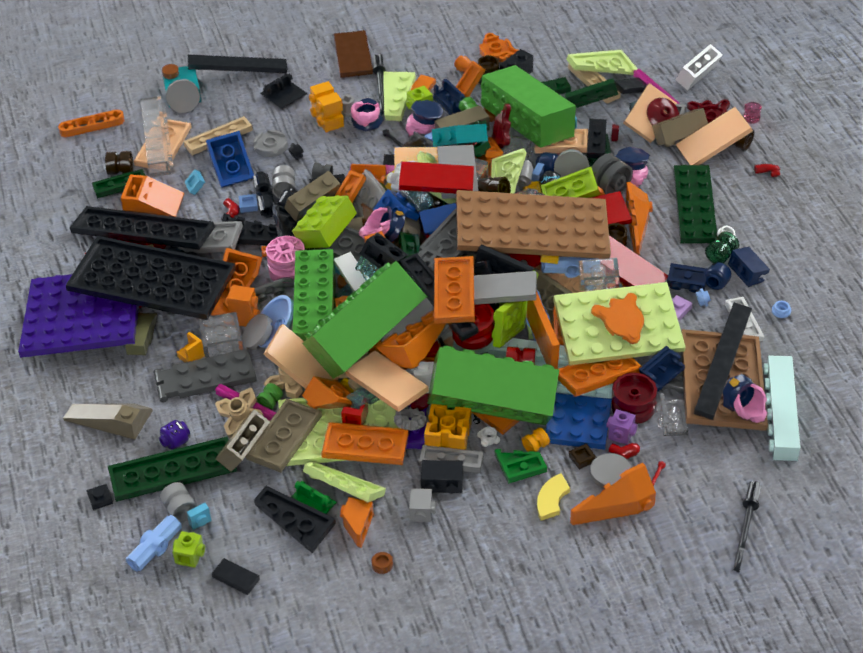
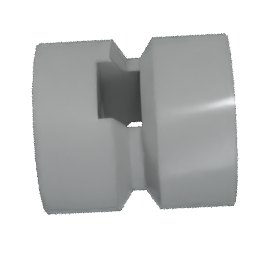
M287 165L277 166L272 171V192L276 197L280 198L284 190L295 189V172Z
M180 482L168 485L160 494V499L168 509L169 514L176 517L179 522L188 520L187 511L197 507L185 486Z

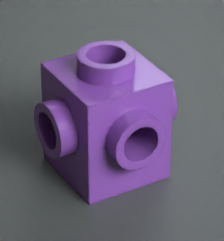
M616 409L614 415L610 416L607 421V428H609L608 439L628 445L631 437L637 431L638 424H635L636 415Z

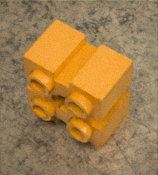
M327 81L311 86L309 100L312 107L310 112L312 117L317 119L319 127H322L325 132L344 127L342 99L337 92H334L330 82Z
M431 404L429 422L426 424L424 433L425 445L466 450L472 425L471 408L455 406V410H448L447 405Z

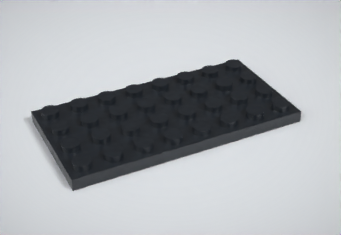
M97 236L67 282L66 290L208 320L236 267L234 263Z

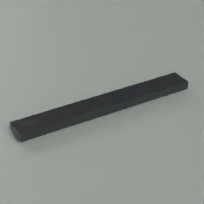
M733 303L693 414L711 420L714 419L752 311L751 307Z

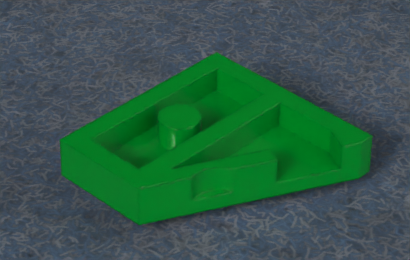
M501 449L494 450V455L508 484L547 472V466L540 452L514 450L513 453L501 452Z

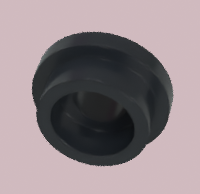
M292 143L288 151L296 160L302 158V153L304 152L299 144L295 145Z

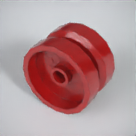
M489 304L475 305L474 324L478 327L479 333L461 341L452 330V338L457 345L464 349L476 350L488 346L493 341L492 331L495 321L493 320L494 310Z

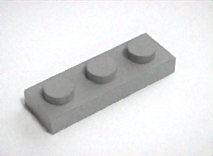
M423 445L419 466H421L422 460L463 461V471L480 473L483 452Z

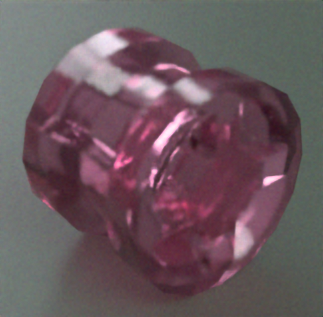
M756 102L745 104L743 118L748 123L759 122L762 110L761 105Z

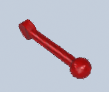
M659 461L658 469L652 479L653 486L661 470L666 467L664 461Z

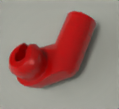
M612 443L608 452L629 459L640 452V446L637 443H630L621 447Z

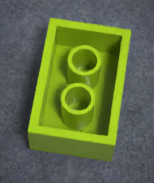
M321 196L316 200L312 208L306 212V215L298 221L292 232L296 238L304 243L305 248H329L357 212L348 196Z

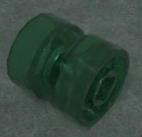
M723 231L706 247V257L712 263H725L730 258L732 250L739 249V241L731 232Z

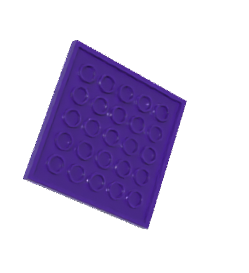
M72 274L31 279L18 350L19 356L23 358L135 344L139 306L67 291L66 284Z

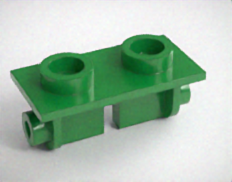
M297 481L294 485L296 492L291 498L324 514H327L337 503L330 496L320 493L308 486L304 481Z

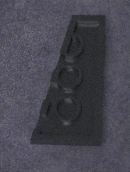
M224 213L222 222H242L243 227L237 244L267 246L273 239L278 237L276 225L270 224L266 226L260 221L249 222L245 221L243 217H237L236 219L230 217V214Z
M265 486L254 499L255 505L311 553L315 551L336 524L335 518L268 486Z

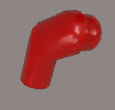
M758 164L754 166L755 174L771 172L772 177L780 176L781 169L778 165Z
M229 198L225 199L223 205L229 209L226 214H230V217L235 218L240 211L239 205Z

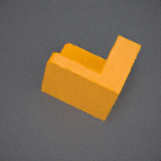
M188 332V344L177 351V357L183 362L199 360L205 356L202 340L193 333Z

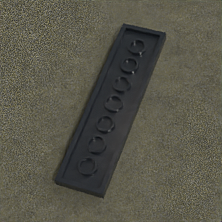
M86 206L69 228L71 233L200 250L214 230L215 225L212 221Z

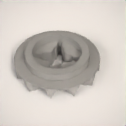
M404 408L400 412L396 411L394 423L404 430H417L426 424V416L418 408Z

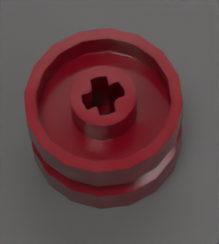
M627 373L618 377L614 382L611 408L613 414L616 409L636 415L635 424L650 420L655 413L657 387L655 382L650 377L641 373Z

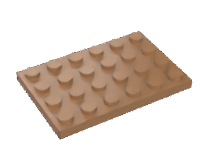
M682 329L681 332L686 346L685 351L682 352V363L685 365L683 385L686 423L766 431L768 427L767 416L760 423L752 422L750 419H742L738 416L736 410L732 412L723 406V393L713 420L693 414L722 333ZM743 335L727 382L730 378L743 374L752 379V382L761 387L765 393L759 336Z

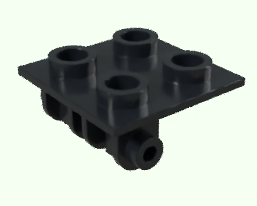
M286 73L265 85L263 92L260 94L283 109L307 95V92L292 83V75Z

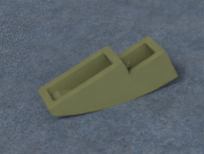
M138 312L135 344H125L127 355L147 354L148 345H151L157 321V313Z

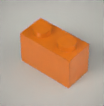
M233 285L227 297L231 325L246 327L254 316L260 314V310L257 307L258 296L255 294V288Z

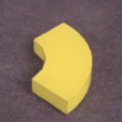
M562 473L549 479L542 486L538 494L537 512L541 521L560 515L559 501L563 496L570 493V487Z

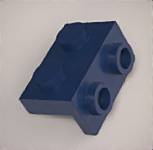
M671 263L667 277L668 287L673 290L687 289L692 293L698 292L701 288L705 291L707 278L705 272L708 269Z

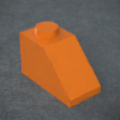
M348 497L346 505L341 507L340 517H343V525L357 547L362 548L374 515L373 502Z

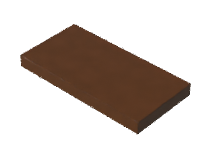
M366 30L334 33L340 78L372 75L373 69Z

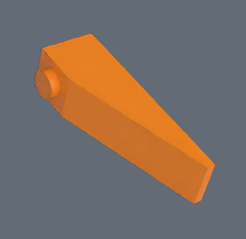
M627 182L625 203L632 218V223H629L628 226L633 251L640 255L649 221V213L653 211L652 201H649L648 195L633 183Z
M226 248L222 261L234 263L236 269L211 313V316L226 320L230 317L227 297L232 286L250 287L258 276L262 261L260 256Z
M434 310L421 317V322L405 326L406 331L399 335L397 333L390 335L377 348L399 367L413 369L427 356L447 323L435 324Z
M642 462L620 474L621 479L612 485L607 483L603 486L604 489L597 496L591 495L572 508L570 523L578 525L635 515L642 511L650 510L655 506L656 491L645 464Z

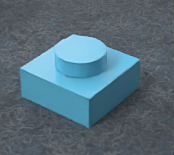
M194 169L184 183L189 193L195 195L202 188L205 181L200 171Z
M206 503L187 511L188 522L192 530L202 527L211 521L210 510Z

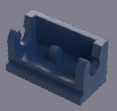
M447 79L442 80L441 89H439L438 85H435L433 100L439 103L449 115L461 112L459 103L465 98V95Z
M749 246L732 250L728 265L748 287L765 281L760 276L768 274L770 269Z
M665 346L639 369V372L650 377L655 382L657 392H659L685 369V365L678 361L681 356L677 352Z

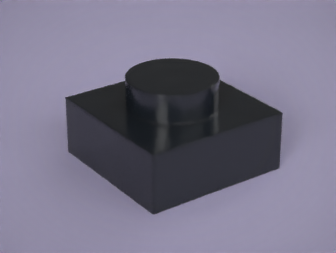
M107 484L86 490L93 510L113 504Z

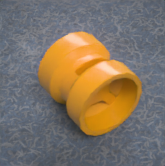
M538 427L533 430L531 435L527 434L522 437L521 442L527 452H538L539 448H544L550 444V439L546 431Z

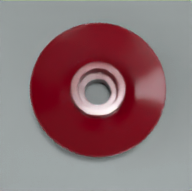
M656 98L647 107V117L652 125L679 115L677 106L667 98Z

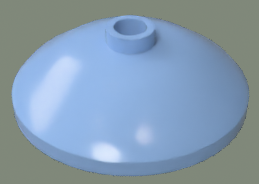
M286 295L277 296L261 311L260 314H265L272 319L270 324L272 332L266 343L262 346L259 345V347L267 348L282 324L289 329L291 328L294 302L290 297Z

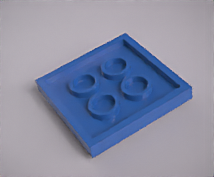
M556 393L553 417L548 421L546 427L550 444L575 447L587 444L590 448L605 450L608 433L607 421L610 417L612 399L581 395L575 397L572 394Z

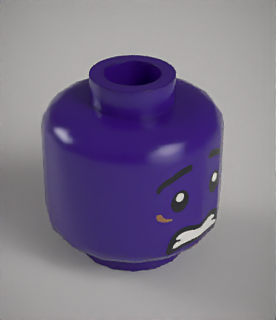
M173 420L160 429L159 441L161 445L171 450L179 448L188 442L189 428L183 421L180 422L178 420Z

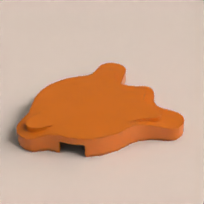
M493 33L485 34L483 43L479 46V52L482 57L486 55L495 56L502 63L518 51L512 47L511 42L507 38H505V41L501 40L499 36Z
M628 293L624 299L612 298L609 302V308L601 305H594L592 307L591 313L604 322L610 334L622 336V339L630 344H636L640 341L644 316L636 305L637 296L634 293Z

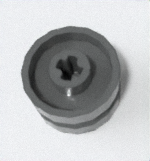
M611 153L601 156L592 166L597 185L603 189L605 194L618 191L622 194L626 190L627 182H631L633 175L632 167L620 161Z

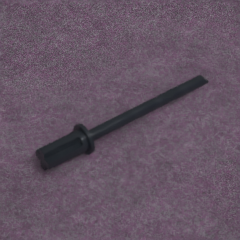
M379 53L373 56V73L377 75L380 112L383 115L384 94L382 75L384 74L383 71L386 72V68L383 65L382 54Z
M758 481L749 482L746 499L742 503L744 508H746V514L733 568L738 573L740 572L752 512L759 508L758 500L761 485Z

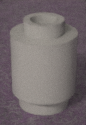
M528 160L524 161L517 183L519 187H525L531 183L533 166Z

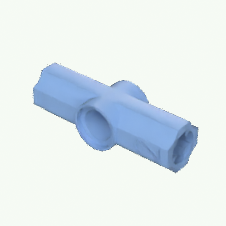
M562 256L559 257L558 264L541 262L542 273L565 274L568 278H575L579 274H599L601 262L598 258Z
M167 515L153 531L147 530L142 535L140 544L126 558V563L131 569L136 572L141 571L155 555L161 556L166 551L168 542L182 528L177 518L173 515Z

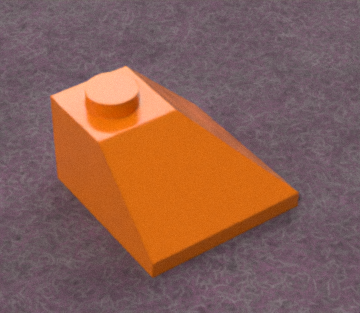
M313 376L302 394V397L308 401L307 404L314 409L361 406L362 403L338 380Z

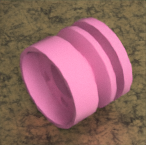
M281 236L273 239L267 245L269 276L273 281L281 278H291L294 280L295 251L305 250L304 243L294 236Z

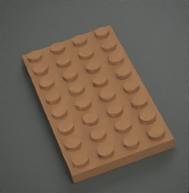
M457 190L456 192L457 250L478 251L482 244L500 253L610 259L611 249L606 199Z

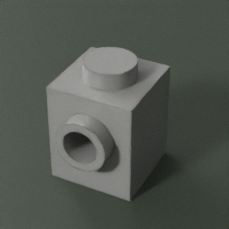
M411 489L409 506L411 522H431L432 514L436 513V501H432V489Z

